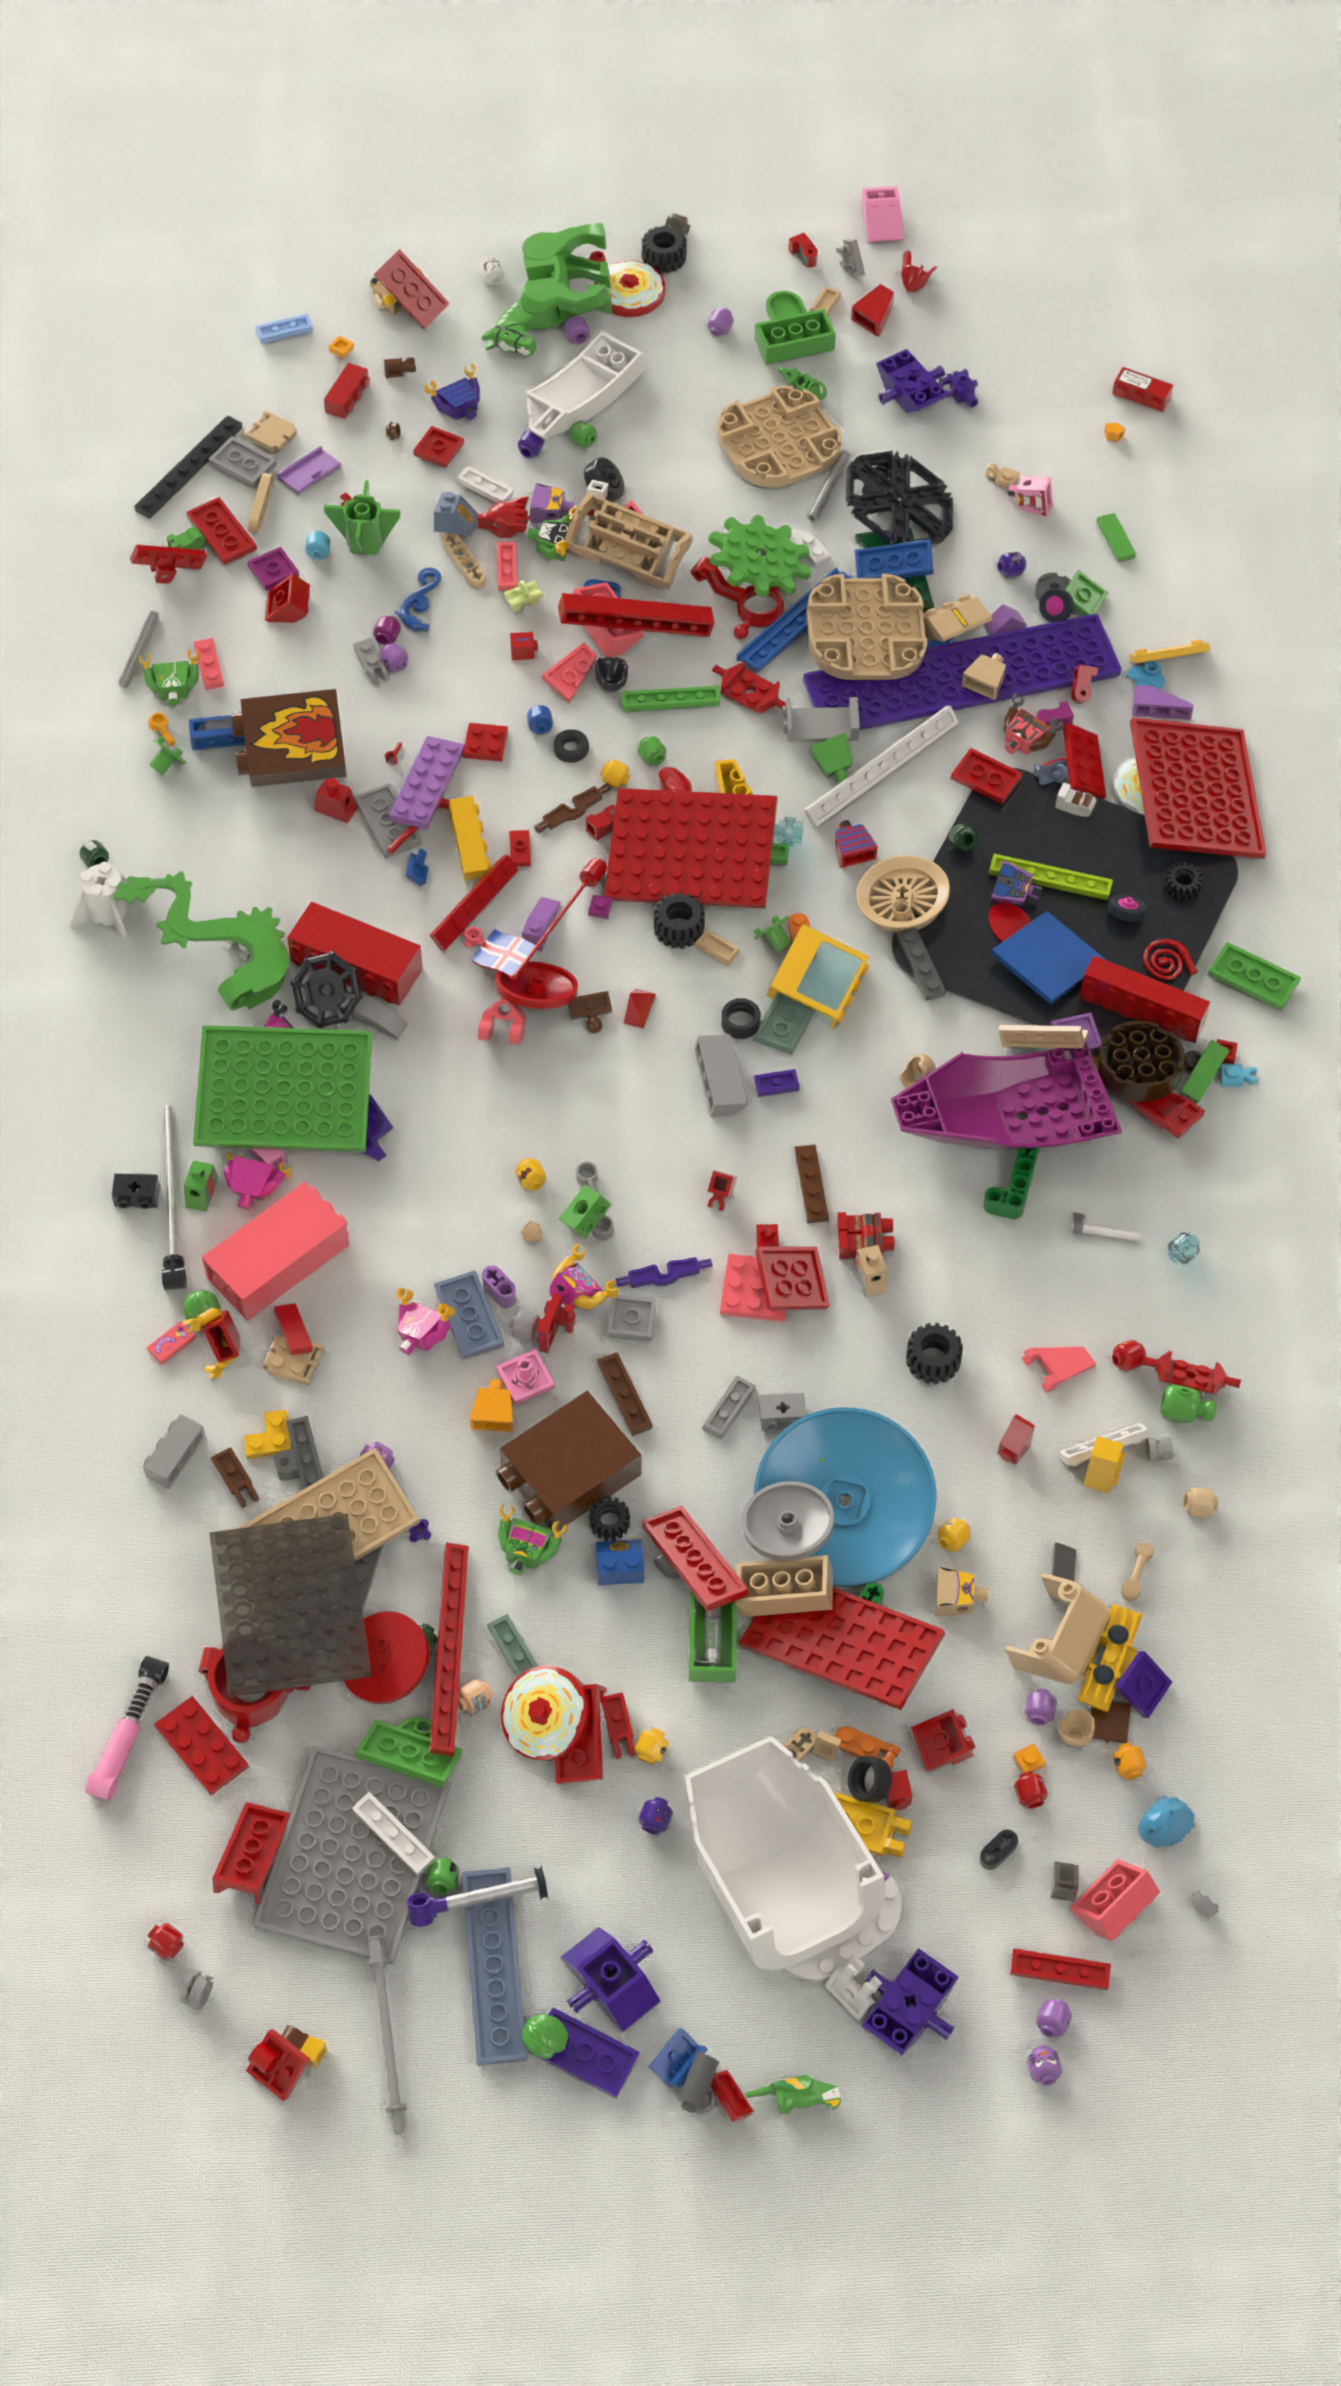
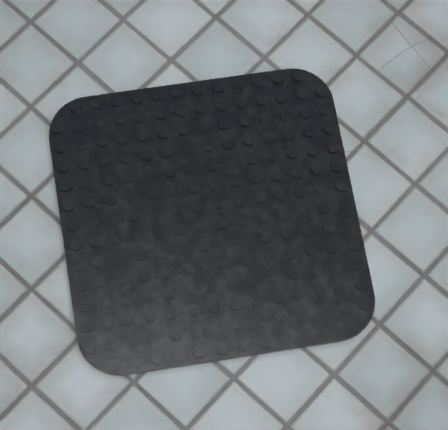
M1013 768L1023 773L1022 778L1003 805L974 790L969 794L952 828L958 824H966L973 827L978 834V843L970 851H960L951 845L949 831L933 861L942 868L949 880V898L937 917L930 924L919 929L918 932L945 990L1037 1026H1051V1021L1092 1013L1102 1041L1115 1026L1137 1020L1127 1018L1122 1014L1106 1010L1102 1006L1079 998L1082 982L1053 1004H1049L991 955L992 949L1002 943L992 932L988 919L991 907L999 903L991 901L998 876L989 874L993 855H1003L1112 879L1113 882L1108 900L1031 884L1042 888L1039 899L1026 896L1024 905H1014L1021 908L1031 921L1048 911L1107 961L1183 991L1192 975H1190L1178 950L1167 944L1154 946L1150 950L1148 961L1151 968L1157 973L1159 972L1151 965V957L1157 950H1173L1182 959L1183 968L1178 977L1172 980H1161L1154 977L1147 970L1143 959L1145 949L1151 942L1159 939L1178 941L1188 949L1196 967L1236 885L1238 866L1235 858L1231 855L1152 848L1149 845L1145 815L1095 797L1096 804L1091 815L1088 817L1055 808L1057 795L1063 784L1054 781L1042 785L1039 784V777L1034 776V773ZM1179 862L1183 865V862H1187V866L1194 864V869L1196 867L1199 868V872H1202L1203 882L1197 897L1194 896L1192 900L1188 897V901H1184V898H1181L1179 901L1177 896L1173 899L1171 893L1167 894V889L1164 887L1167 871L1171 869L1172 865L1176 866ZM1184 878L1176 880L1182 885L1191 884L1189 880ZM1115 895H1130L1140 899L1146 905L1143 919L1137 922H1127L1115 918L1109 912L1111 898ZM913 912L915 918H918L919 916ZM894 932L892 938L893 957L902 970L915 977L896 938L897 932ZM1167 953L1159 954L1155 959L1156 964L1157 958L1161 957L1171 958L1175 962V968L1171 973L1159 974L1163 976H1170L1174 974L1178 970V962L1176 958L1171 954ZM1168 962V964L1159 967L1162 969H1168L1170 968L1171 964Z

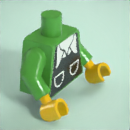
M573 507L569 514L562 519L544 520L540 530L529 529L528 539L536 541V551L538 553H541L548 560L554 558L559 561H565L569 551L565 537L568 527L573 520V514L576 508L579 507Z

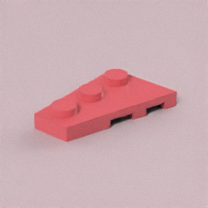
M583 642L542 674V679L564 700L570 703L594 664L597 654Z

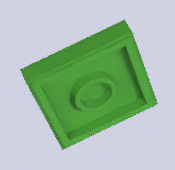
M1080 570L1074 574L1065 588L1073 598L1074 610L1082 616L1095 614L1109 593Z

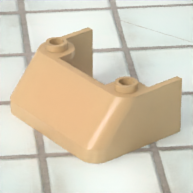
M1042 1573L1041 1578L1049 1597L1057 1598L1070 1604L1053 1640L1037 1639L1031 1644L1028 1651L1007 1646L1005 1650L1014 1669L1065 1684H1074L1082 1677L1109 1620L1110 1613L1102 1601L1077 1582Z

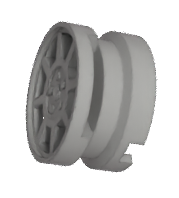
M193 1970L184 1985L181 2003L185 2005L193 2004V2008L201 2010L210 1996L214 1983L210 1980H213L214 1977L210 1975L203 1976L201 1972Z

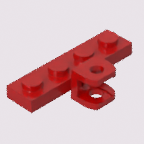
M136 544L130 556V561L132 564L150 565L151 572H156L154 577L156 583L169 584L176 575V568L201 570L208 555L205 550Z

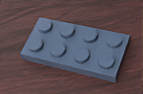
M476 1270L434 1283L440 1303L448 1304V1307H453L455 1310L454 1316L448 1319L450 1320V1329L463 1360L504 1347V1340Z

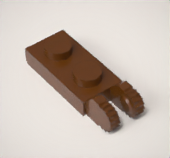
M231 1447L211 1457L212 1463L242 1509L247 1505L240 1491L247 1488L251 1499L254 1502L259 1500L250 1477Z

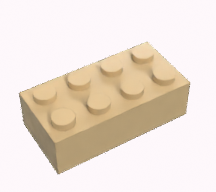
M828 1555L811 1556L795 1561L765 1560L737 1563V1575L748 1588V1596L735 1601L741 1617L832 1610L833 1568Z

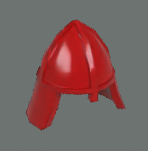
M909 250L905 251L902 255L901 277L906 291L915 292L922 288L938 268L934 266L931 270H923V265L920 268L911 265L912 256Z

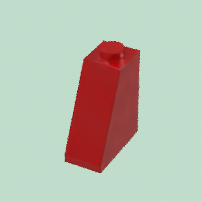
M882 284L878 285L852 305L851 320L876 337H879L892 310L894 292Z

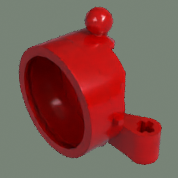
M243 1638L235 1640L221 1649L205 1647L198 1672L205 1675V1679L208 1680L216 1709L230 1723L237 1725L232 1731L233 1740L237 1743H245L250 1738L249 1727H258L259 1724L265 1723L277 1716L289 1693H292L294 1689L300 1691L310 1690L315 1665L307 1661L284 1659L282 1653L264 1638ZM256 1675L266 1681L267 1690L264 1696L255 1702L242 1701L235 1693L238 1682L246 1676Z

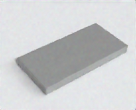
M390 783L353 796L358 810L385 859L422 845V840L417 831H415L394 854L387 852V848L410 826L389 821V814L397 799V795Z

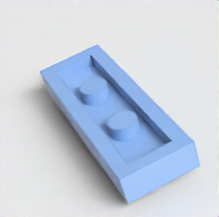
M308 314L255 326L261 344L313 332V326Z

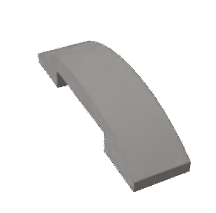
M363 996V999H360L351 1014L378 1026L379 1032L396 1040L399 1039L408 1026V1022L398 1014ZM346 997V1001L341 1005L343 1011L351 1000L350 997Z

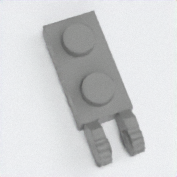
M372 638L353 643L354 650L363 669L373 685L378 683L376 673L379 672L385 681L389 680L388 672L385 665L380 661V654Z

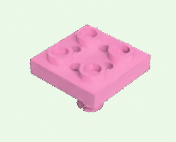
M536 1349L496 1366V1371L506 1390L510 1391L514 1405L555 1389V1383Z

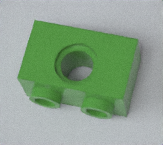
M584 1185L559 1220L569 1229L586 1239L612 1204L601 1194Z

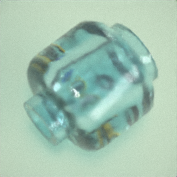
M1190 1232L1179 1233L1168 1243L1170 1259L1175 1263H1189L1200 1252L1199 1239Z

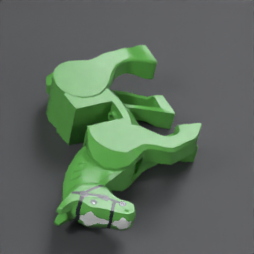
M603 223L570 227L555 233L539 232L525 240L522 251L528 281L524 285L521 298L506 310L494 328L482 335L483 341L489 340L484 345L486 350L499 347L505 352L532 356L536 352L537 344L536 340L532 336L527 335L526 331L532 329L548 330L573 316L590 311L612 313V300L609 290L611 288L608 262H595L570 254L575 248L583 244H591L598 248L606 249V234ZM586 278L595 281L599 285H589L588 290L576 293L571 290L569 280Z

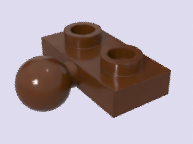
M608 991L578 996L568 1004L571 1020L588 1017L586 1028L590 1033H598L602 1029V1021L597 1018V1015L612 1013L613 1011Z

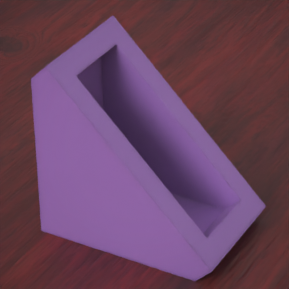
M1004 604L991 615L992 621L983 624L989 635L1018 630L1027 626L1019 611Z

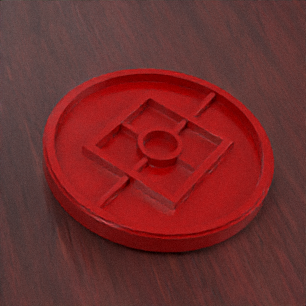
M393 1611L372 1614L353 1627L342 1645L339 1660L342 1679L354 1695L366 1702L389 1704L401 1700L419 1685L426 1673L430 1657L429 1643L423 1629L410 1617Z

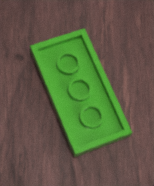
M1229 942L1225 944L1208 971V976L1281 1011L1301 977Z

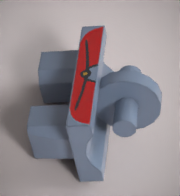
M1066 757L1051 759L1043 764H1036L1034 766V776L1039 777V784L1045 785L1054 781H1065L1069 777Z

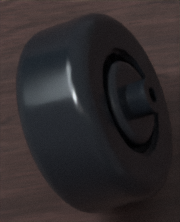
M600 457L586 465L584 479L587 488L592 480L608 483L607 501L614 502L623 496L624 481L619 469L611 460ZM594 487L595 489L602 490L601 487Z

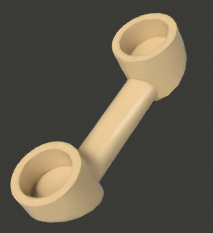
M1139 1543L1136 1546L1135 1557L1137 1560L1130 1579L1124 1582L1121 1590L1122 1597L1127 1601H1135L1140 1595L1141 1584L1139 1580L1145 1562L1150 1561L1154 1553L1153 1547L1148 1543Z

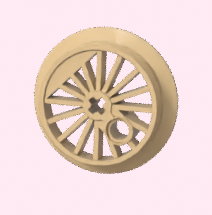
M895 856L878 862L865 872L857 886L856 900L863 915L882 929L900 932L916 927L919 930L930 924L944 908L949 898L950 885L945 872L936 863L919 856ZM913 912L917 914L919 917L915 918Z

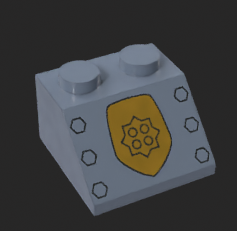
M442 492L434 510V532L471 536L478 520V513L461 495L452 492Z

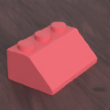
M1117 1859L1070 1909L1096 1935L1113 1941L1137 1918L1147 1905L1153 1902L1160 1891L1147 1870Z

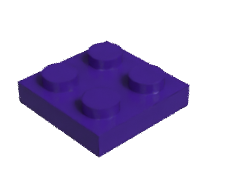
M1139 1651L1115 1688L1143 1718H1149L1172 1684V1681L1145 1651Z

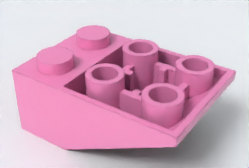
M898 187L863 189L861 206L868 242L903 240Z

